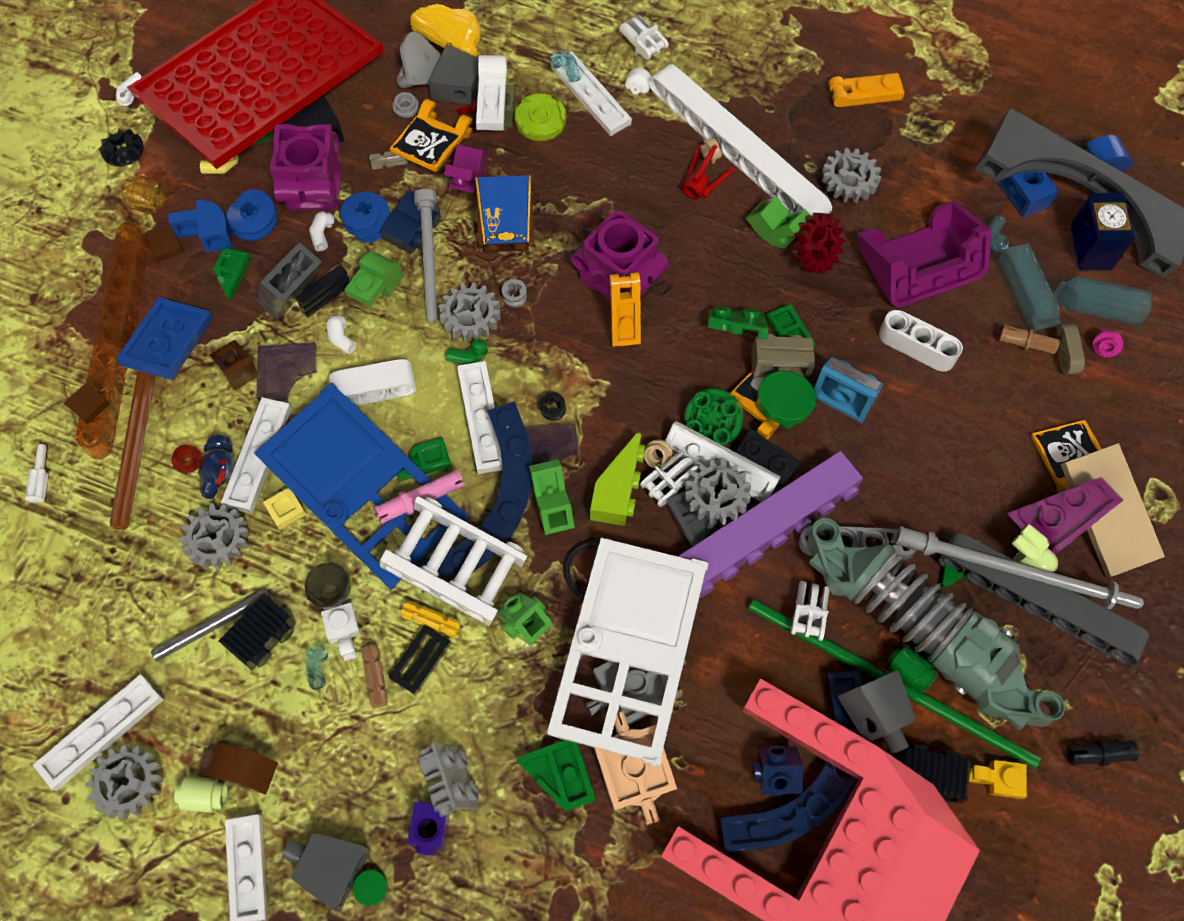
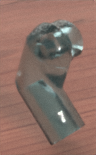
M565 51L552 54V66L565 69L570 83L581 80L576 59L572 54Z
M995 215L988 225L992 229L990 249L994 252H1002L1009 246V239L1004 240L1006 236L1000 234L1006 223L1005 218L1000 215Z
M322 645L317 646L315 649L310 648L306 653V677L313 690H320L325 686V678L320 663L326 662L329 656Z

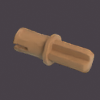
M1004 324L999 339L1000 342L1024 347L1025 351L1028 348L1051 354L1057 352L1060 343L1058 339L1033 333L1034 329L1032 328L1026 330Z

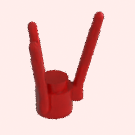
M701 145L697 146L686 178L681 184L682 191L687 197L699 200L702 196L706 199L713 189L735 171V168L731 167L708 186L709 179L704 174V171L711 161L717 145L712 146L699 170L694 173L701 153Z

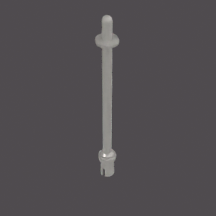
M900 526L896 534L895 545L921 551V555L929 557L930 554L940 553L1103 599V606L1107 609L1113 608L1115 603L1135 609L1142 608L1144 604L1142 598L1120 592L1119 585L1113 581L1107 587L1095 585L942 542L935 536V533L929 531L925 534Z

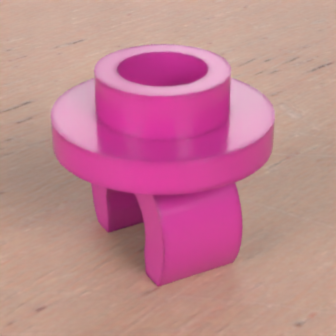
M1102 328L1093 340V349L1102 357H1114L1123 349V338L1115 331Z

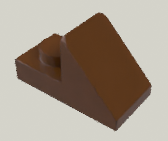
M235 340L210 354L212 360L223 373L233 390H237L258 377L250 357Z

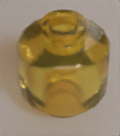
M135 175L132 179H127L122 193V199L126 200L128 208L146 214H154L158 207L163 208L167 193L162 192L160 181L142 175Z

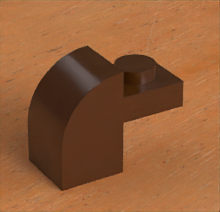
M220 742L218 744L210 743L208 750L202 757L201 767L197 775L204 778H213L246 791L266 795L278 762L236 746Z

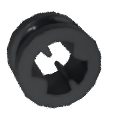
M550 392L543 395L540 399L541 414L547 420L556 421L565 415L566 406L562 395ZM554 402H557L559 409L554 408L552 412L548 411L547 404L552 405Z

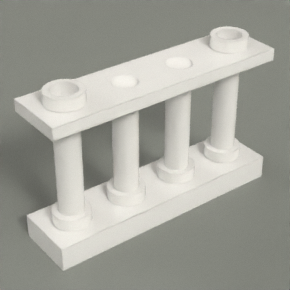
M418 496L414 503V509L420 512V515L400 549L395 550L394 553L386 549L380 559V567L490 626L498 611L493 608L494 603L492 601L512 564L514 563L522 567L527 555L523 553V549L512 542L505 544L441 509L442 505L436 500L426 497L424 500ZM433 519L448 528L427 565H422L420 568L410 563L411 558L409 556L430 520ZM460 534L475 543L454 581L450 580L447 583L438 578L439 573L437 571L456 537ZM485 549H488L501 556L502 559L482 595H478L475 598L465 592L467 590L465 585Z

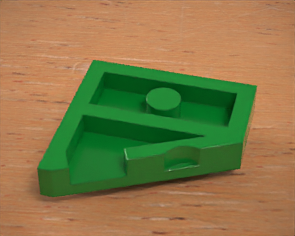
M716 306L714 309L707 310L708 328L741 335L744 330L758 331V338L767 339L768 325L764 313L756 308H743V311H734L727 306Z
M563 740L516 758L517 763L533 777L539 786L565 812L598 801L579 743Z

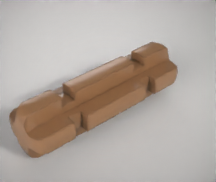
M377 645L365 646L361 649L362 660L366 662L364 664L367 689L371 691L368 694L370 705L373 708L383 707L388 704L387 692L384 690L386 686L382 663L378 661L381 659L379 648Z

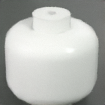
M642 68L631 70L626 78L625 87L631 90L633 94L648 92L650 89V73Z

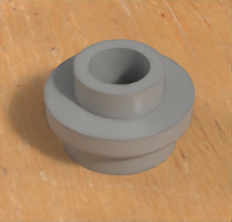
M403 92L395 97L393 111L397 116L410 118L418 112V100L411 93Z

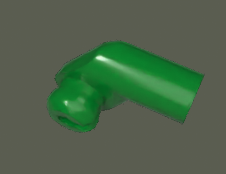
M477 338L473 341L472 347L466 351L449 347L446 361L462 365L476 363L486 357L488 353L487 342L484 339Z

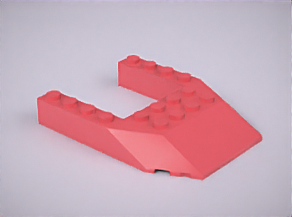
M760 679L742 712L857 779L796 898L679 826L676 828L661 857L763 921H946L980 850L935 786L878 746Z

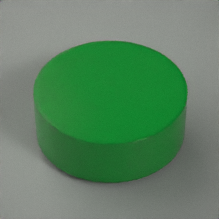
M375 870L362 872L354 881L353 895L364 906H377L384 901L388 894L386 878Z

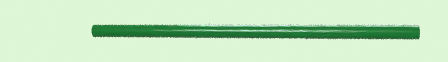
M753 599L748 610L791 633L792 619ZM795 633V636L874 680L889 674L824 637L820 641L817 636L809 635V638L804 637L803 633ZM904 684L910 700L1036 769L1039 765L1041 757L933 697L920 692L918 689L912 690Z

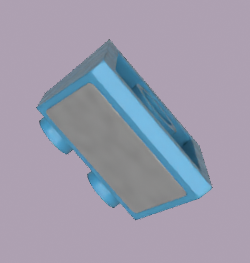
M831 357L822 368L814 390L817 400L863 423L884 384L873 375L864 374L852 368L849 363Z

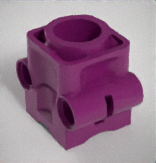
M275 124L270 173L274 181L276 202H284L286 208L290 210H333L339 205L342 171L338 160L337 132H333L331 125L316 124L300 127L290 124Z
M622 211L612 212L571 255L572 263L580 271V281L590 289L602 294L609 302V275L619 274V277L630 276V273L639 272L640 295L642 296L649 286L669 267L666 257L657 250V236ZM620 288V293L630 292V288Z

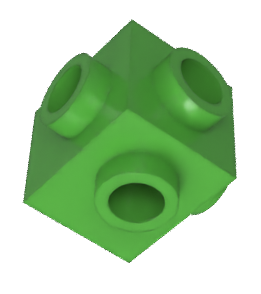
M521 592L509 598L505 602L504 607L497 612L504 622L501 625L504 632L513 640L518 637L530 646L553 625L545 614L546 608L535 596L529 598Z

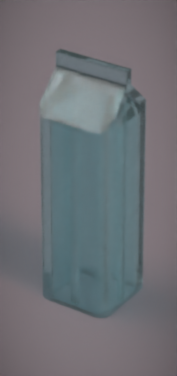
M1025 243L1006 248L1000 256L998 264L1025 322L1033 326L1035 331L1062 324L1059 304L1030 244Z
M1077 276L1068 282L1061 281L1051 298L1057 299L1068 311L1140 326L1151 312L1152 291Z

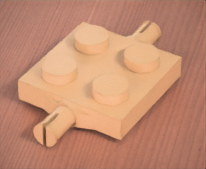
M624 711L619 712L614 724L617 735L613 738L652 747L656 725L642 730H630ZM664 747L660 767L643 763V760L594 748L613 809L618 810L629 805H641L646 825L659 821L660 819L653 801L660 795L677 789Z

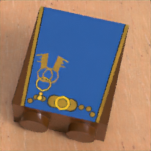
M531 175L475 177L480 249L485 248V252L488 253L501 252L502 248L513 247V251L517 252L528 251L529 246H534Z

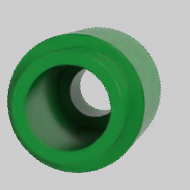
M905 647L902 650L897 648L887 661L890 665L888 670L890 673L898 670L904 684L912 690L918 689L922 693L931 686L938 672L932 669L933 665L909 647Z

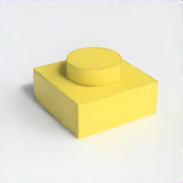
M289 488L263 502L279 530L306 515L296 496Z

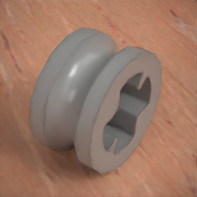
M511 279L503 284L502 299L504 303L509 307L517 308L526 302L527 288L521 280ZM515 290V293H517L518 290L519 296L514 297V294L510 296V291Z

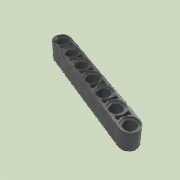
M952 533L947 542L1016 562L961 533ZM941 554L939 563L943 567L947 564L957 569L956 572L958 574L964 573L968 569L967 575L963 578L1120 662L1130 665L1139 663L1148 641L1149 633L1133 622L1074 591Z

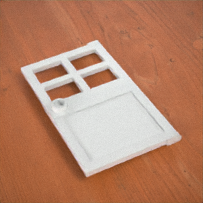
M601 538L547 735L643 760V763L652 766H661V755L705 571L708 569L709 563L693 558L689 560ZM581 654L620 664L612 693L573 683ZM629 666L668 676L661 706L622 696ZM570 694L609 704L602 734L562 724ZM619 707L659 717L652 747L611 737Z

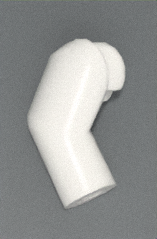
M138 72L134 73L117 87L116 100L120 105L128 106L134 102V96L127 86L142 77Z
M325 211L315 215L309 228L316 251H323L328 248L324 230L325 227L331 228L332 224H334V216Z
M341 315L331 316L326 323L329 342L345 353L352 354L356 349L357 343L344 335L343 329L345 328L344 324L347 323L346 319Z

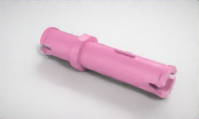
M456 469L407 493L404 491L398 493V497L374 506V511L377 513L376 516L379 522L383 525L385 522L405 513L407 515L414 513V503L418 496L424 500L426 497L435 500L465 487L464 481H460L463 478Z

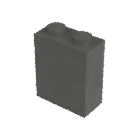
M299 242L260 282L256 303L278 321L297 301L296 297L315 283L322 261Z

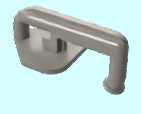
M413 31L405 36L400 46L403 65L397 76V84L401 88L429 85V80L441 57V54L429 43V40L425 39L420 33Z

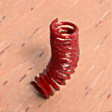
M475 99L471 101L470 106L457 108L458 115L474 112L477 109L478 101Z

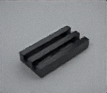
M341 265L337 266L296 297L301 312L307 318L345 291L344 289L350 282L347 271Z
M424 625L389 675V680L416 696L450 647L451 641ZM430 636V641L404 679L399 677L426 637ZM438 642L441 643L413 685L410 684Z

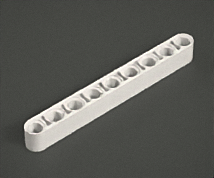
M669 64L649 78L650 88L659 99L707 140L715 137L721 153L769 196H777L789 213L806 209L810 215H813L814 212L829 214L832 211L830 200L677 66Z

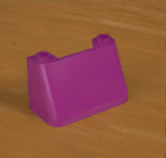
M953 200L941 204L932 212L930 227L887 242H884V235L878 229H868L857 233V246L886 299L895 307H904L982 278L989 267L992 229Z

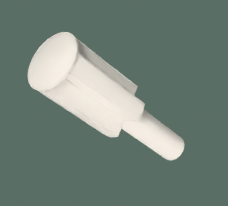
M45 444L37 446L35 467L29 470L25 500L30 503H43L45 501L48 473L44 470L47 451Z

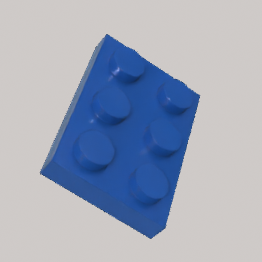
M158 297L117 356L119 365L173 380L212 321L211 311Z

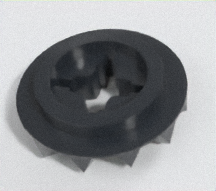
M118 129L115 134L108 132L107 139H101L102 146L99 148V151L106 163L112 166H127L139 159L144 145L140 136L134 134L130 129L125 132ZM123 143H125V147H120L118 150L116 149V145L121 146Z

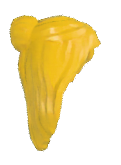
M435 4L428 5L425 8L421 7L411 14L410 25L412 30L420 33L425 39L443 48L446 45H450L477 57L476 46L480 41L481 28L478 18L468 9H451L444 5Z

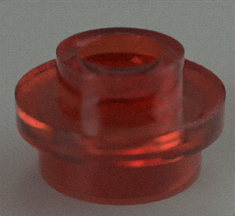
M181 445L172 454V466L179 473H193L200 466L202 454L195 446ZM186 458H192L190 462L183 464Z

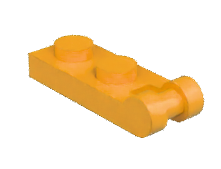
M899 73L849 79L837 76L828 82L830 91L834 93L832 99L836 107L902 100L905 94Z
M639 272L630 273V276L619 277V274L609 275L612 345L614 347L641 344ZM620 288H630V292L620 293Z

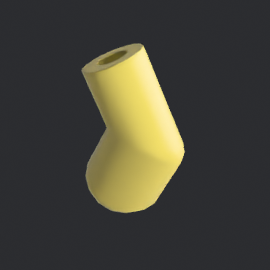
M236 155L218 169L214 168L208 161L201 160L200 171L202 174H225L238 164L239 156Z

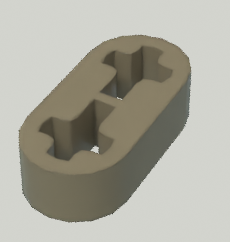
M1059 324L1055 331V339L1060 341L1057 353L1061 370L1065 375L1081 374L1084 370L1085 358L1079 330L1075 324Z

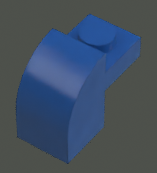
M1115 135L1102 136L1087 143L1089 148L1085 149V151L1121 172L1134 165L1124 144Z
M196 200V210H182L168 214L169 224L177 238L198 235L206 252L219 251L223 247L233 248L232 231L223 211L218 205L210 201Z

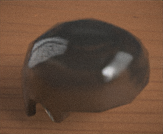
M334 562L316 565L307 574L304 583L307 600L321 609L341 606L349 598L352 590V580L349 573L344 567Z

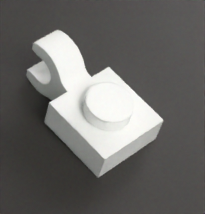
M352 603L322 611L321 615L329 643L338 642L340 654L343 656L344 661L357 658L352 637L361 634Z

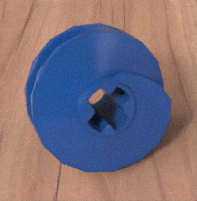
M254 189L247 190L241 194L239 199L233 202L227 211V222L231 231L236 237L249 241L262 239L270 234L276 226L278 218L270 196L263 191Z
M359 192L346 198L340 209V217L346 231L363 243H373L383 238L381 228L390 215L387 202L373 192Z

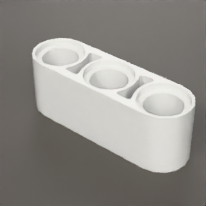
M900 310L890 311L879 330V338L883 343L939 371L951 370L963 350L962 343L956 337Z
M405 359L339 370L329 375V384L334 383L337 389L355 406L406 397L416 391L412 363Z

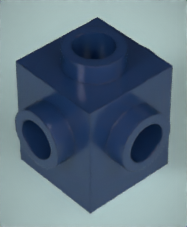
M773 745L758 748V761L752 762L753 780L760 783L762 795L780 796L783 794L802 793L803 762L798 747Z

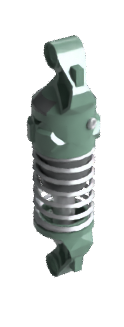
M822 518L814 523L807 538L809 549L813 555L809 564L823 574L825 583L831 593L836 596L846 597L851 602L854 600V604H859L870 590L874 591L875 594L865 608L866 613L872 612L883 600L887 601L877 618L878 623L884 622L897 609L898 612L895 614V619L890 626V632L902 629L904 631L902 641L908 642L911 640L915 644V652H926L928 654L927 661L929 663L932 662L933 667L941 672L945 679L955 683L954 688L962 695L967 693L974 698L980 712L993 717L1005 718L1019 730L1026 724L1045 727L1063 716L1065 703L1059 694L1052 691H1032L1027 688L1021 667L1020 644L1011 638L1013 634L1004 627L999 629L993 620L983 617L976 610L973 612V608L965 611L966 603L957 605L952 601L954 598L953 593L946 595L939 593L941 589L940 583L934 584L931 588L928 585L925 586L928 581V574L920 575L908 587L907 584L912 578L916 566L915 564L908 565L895 577L903 562V555H898V551H894L895 548L890 544L872 547H845L840 535L839 526L835 521L829 518ZM817 533H826L829 536L830 540L825 541L820 539L817 536ZM1039 703H1043L1049 708L1050 716L1045 715L1041 711Z

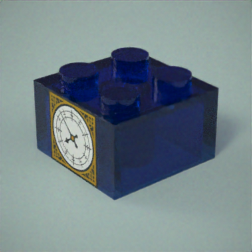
M1090 193L1071 222L1070 227L1079 271L1112 270L1134 242L1135 230L1131 227L1129 219L1130 208L1126 204L1124 193Z

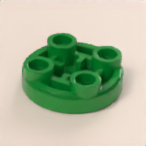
M791 371L770 373L762 380L757 391L756 408L767 418L779 423L786 429L793 428L796 424L805 421L811 415L816 404V394L811 383L800 374Z
M707 389L695 394L688 403L684 416L685 426L724 446L735 440L741 432L744 423L743 409L740 402L731 393L721 389Z

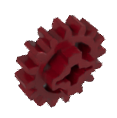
M814 212L813 215L805 216L806 223H799L801 231L800 233H795L798 242L793 244V247L798 248L795 258L801 259L800 267H804L806 272L824 274L826 270L831 271L833 269L832 263H839L837 255L838 253H843L840 246L845 242V239L840 238V234L844 230L843 228H837L839 219H833V214Z

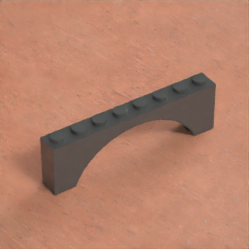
M1012 108L997 123L975 167L976 171L997 183L1010 176L1027 172L1057 174L1085 185L1101 196L1106 202H1126L1132 230L1129 231L1136 245L1139 265L1161 278L1166 277L1180 266L1184 257V208Z

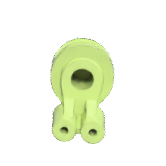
M1027 524L1021 530V534L1011 543L1019 550L1013 560L1024 565L1055 573L1058 567V559L1048 548L1047 538L1033 526Z

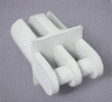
M639 14L619 27L620 32L636 47L635 54H640L645 60L650 59L652 54L657 55L661 48L664 50L668 48L666 38L657 30L658 25L656 24L651 27Z
M682 449L660 468L656 466V470L640 484L642 488L649 490L651 498L655 497L658 500L657 505L659 507L664 506L668 498L677 495L678 491L685 486L686 481H690L691 471L699 473V467L697 465L692 467L694 462L689 457L684 458L686 453ZM660 477L662 481L656 486L653 481ZM668 486L670 491L664 495L661 491Z
M800 581L795 612L792 617L791 634L795 635L796 632L803 633L804 637L809 638V635L817 636L818 640L822 641L829 613L827 605L830 590L828 586H824L820 606L817 607L819 585L812 583L807 605H803L807 582Z

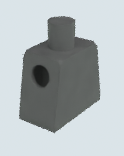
M446 45L429 80L431 99L471 104V101L475 100L479 88V58Z
M898 670L838 696L862 738L870 742L883 737L890 754L909 747L900 728L913 723L915 715Z
M314 833L307 845L290 839L284 848L282 858L296 864L291 875V879L329 908L341 912L353 888L354 881L360 874L371 851L362 845Z

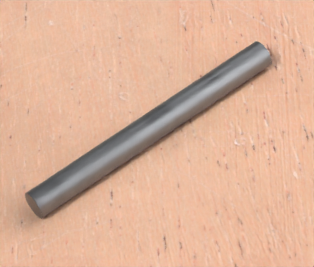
M265 588L151 651L153 658L158 662L246 613L247 609L262 594L272 599L269 592Z

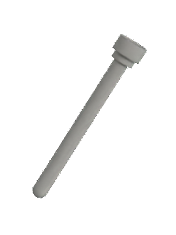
M419 189L414 192V204L421 212L426 318L429 322H434L437 320L432 210H434V205L437 204L435 190Z

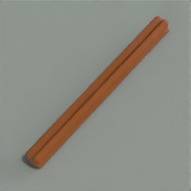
M137 371L110 518V526L117 530H126L129 526L155 375Z

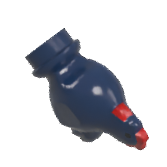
M213 435L207 439L204 445L205 455L201 460L198 474L202 481L200 493L206 499H213L217 494L218 488L228 481L234 471L231 441L225 436Z

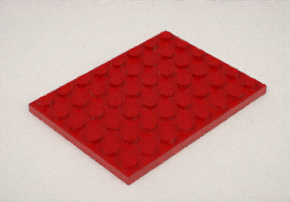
M258 0L127 86V88L136 100L214 168L218 169L263 136L275 129V124H282L290 119L293 115L313 103L385 51L380 41L322 0Z

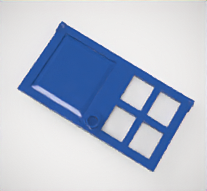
M330 383L314 401L255 451L254 454L333 534L392 590L402 579L381 568L380 563L370 552L395 528H398L407 537L411 527L404 520L409 515L405 513L388 521L363 545L343 525L369 500L375 506L385 503L377 493L403 469L420 486L432 480L343 395L334 383ZM447 495L435 499L448 513L465 522L469 519L470 516L463 512ZM441 524L425 540L420 538L416 544L417 548L409 556L411 558L410 563L413 564L428 556L438 546L448 527Z

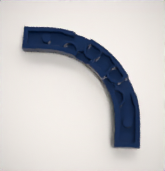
M515 401L487 410L486 412L500 451L502 479L494 507L478 529L505 544L514 534L522 519L528 503L532 482L529 466H532L530 443ZM467 538L462 543L451 548L437 571L439 573L438 578L447 583L450 580L454 581L475 542ZM485 549L473 572L484 566L496 554ZM431 556L416 561L413 564L420 568L422 565L426 566Z
M859 670L828 673L825 677L833 721L862 737L838 698L839 695L862 686ZM825 761L814 782L806 791L790 803L763 813L720 818L719 823L724 854L776 847L805 835L821 824L837 809L849 793L856 778Z

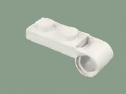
M479 55L477 130H504L507 79L506 56Z

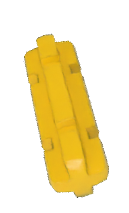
M410 600L404 603L401 610L403 618L410 621L415 619L418 624L425 625L438 632L442 630L445 635L450 637H456L461 628L459 620L452 617L447 619L445 614L425 606L420 608L417 603Z

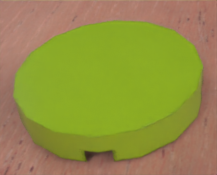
M533 94L521 100V104L517 105L515 109V125L518 131L526 138L534 141H546L555 138L563 131L566 125V110L562 102L558 99L557 101L552 99L551 95Z

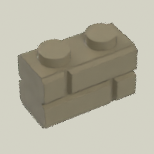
M768 334L767 339H760L758 336H755L751 348L753 377L765 378L770 373L776 371H791L810 380L815 367L813 338H803L800 335L775 337L773 334Z

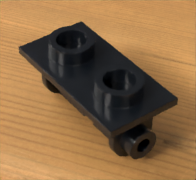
M752 429L749 430L735 452L781 476L778 483L785 486L789 478H792L797 470V466L801 462Z

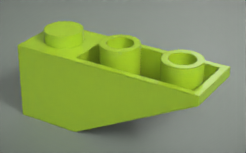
M636 433L596 481L590 509V520L625 526L627 516L633 517L636 499L631 498L632 489L638 490L641 472L635 471L637 462L643 463L646 446L640 444L641 433Z

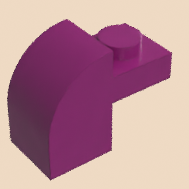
M457 145L453 166L446 164L444 175L450 177L448 188L476 193L475 177L484 176L489 152Z

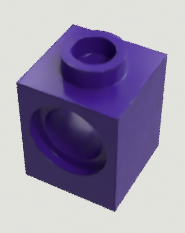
M414 802L407 844L416 848V854L435 856L436 850H445L450 814L440 817L439 811L435 812L433 804ZM432 821L437 823L438 830L434 837L430 839L421 837L420 830L426 822Z

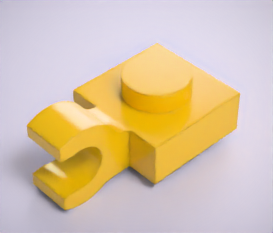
M993 760L990 762V768L974 765L973 769L970 768L969 782L990 785V795L1016 799L1027 798L1026 764Z

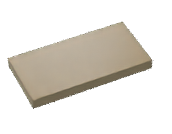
M1119 443L1061 464L1070 489L1103 477L1124 499L1087 529L1106 577H1113L1165 557Z

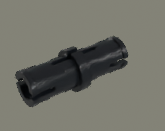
M1097 740L1094 744H1070L1066 749L1067 756L1074 757L1068 759L1071 766L1098 763L1100 766H1108L1111 762L1137 761L1139 759V749L1131 750V748L1137 747L1134 740L1109 743L1106 740Z

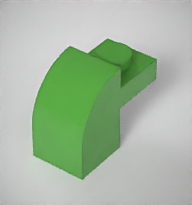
M776 196L761 201L749 213L746 220L755 232L775 247L786 248L795 238V233H800L799 223H806L805 216L810 214L806 209L789 213Z
M369 252L358 262L360 269L344 290L347 296L371 307L380 294L388 298L403 278L402 268L400 264L376 252Z
M559 459L529 466L534 499L545 535L575 528L571 504L565 491Z

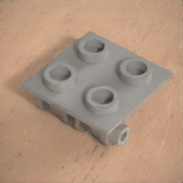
M433 742L431 743L432 747L419 752L421 757L418 761L423 776H427L424 778L425 782L443 779V781L427 788L428 792L440 790L430 795L435 812L439 811L440 817L453 813L452 809H480L477 801L479 799V791L476 784L470 780L467 771L469 762L466 754L459 746Z

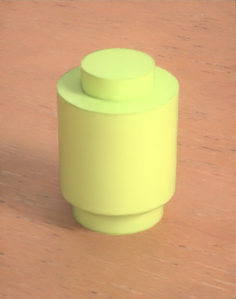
M186 776L182 783H178L176 786L174 801L179 804L181 811L214 813L217 809H224L228 797V785L213 778Z

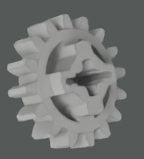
M845 148L843 154L835 151L833 157L829 156L822 170V183L827 184L826 191H834L833 198L835 199L840 195L843 196V202H847L848 198H852L854 203H858L859 197L867 200L869 194H875L881 180V176H879L881 167H875L877 160L867 159L868 152L860 155L857 148L854 153H850L848 148Z
M462 283L461 290L459 291L452 287L450 289L451 297L444 295V304H439L441 324H444L445 332L452 331L454 339L462 335L464 342H468L469 337L477 339L480 334L489 337V328L496 330L497 321L501 319L500 303L496 301L495 293L487 294L486 286L481 287L480 290L476 289V283H472L470 288H466L465 284Z
M710 460V467L708 468L702 463L699 464V473L691 471L690 481H686L685 490L687 491L685 492V502H690V512L698 510V519L701 520L707 516L709 517V524L712 525L715 519H720L722 525H725L726 517L736 521L738 512L744 514L747 508L746 504L750 503L751 494L749 493L751 483L745 482L747 474L745 472L737 474L738 466L736 464L731 468H727L725 460L722 461L721 466H716L714 460ZM718 486H721L718 498L715 499V492L718 490Z
M212 503L209 506V511L206 512L199 507V515L197 517L193 515L188 516V519L191 521L190 526L182 525L181 527L187 534L179 537L180 542L185 545L182 551L186 556H190L189 559L194 565L200 562V565L205 570L209 568L210 564L216 570H220L222 562L232 566L231 558L235 556L241 559L242 555L239 549L248 548L249 546L243 539L250 536L248 529L244 528L247 522L243 517H240L239 512L235 508L230 511L226 504H222L218 510Z
M126 744L122 745L120 753L110 748L108 749L109 758L98 757L97 761L100 767L89 770V773L95 777L93 781L86 783V787L94 789V792L87 796V798L92 802H98L94 809L101 813L106 811V817L114 819L118 814L120 819L128 820L130 811L132 814L140 816L142 815V805L150 808L153 806L152 801L149 799L151 795L157 796L161 793L155 788V784L163 782L164 778L155 775V773L162 767L157 762L151 763L155 756L150 752L144 753V749L139 746H135L131 750V747ZM143 769L145 772V781L143 780L141 775ZM123 779H129L127 785H121ZM105 783L108 789L107 794L105 793Z

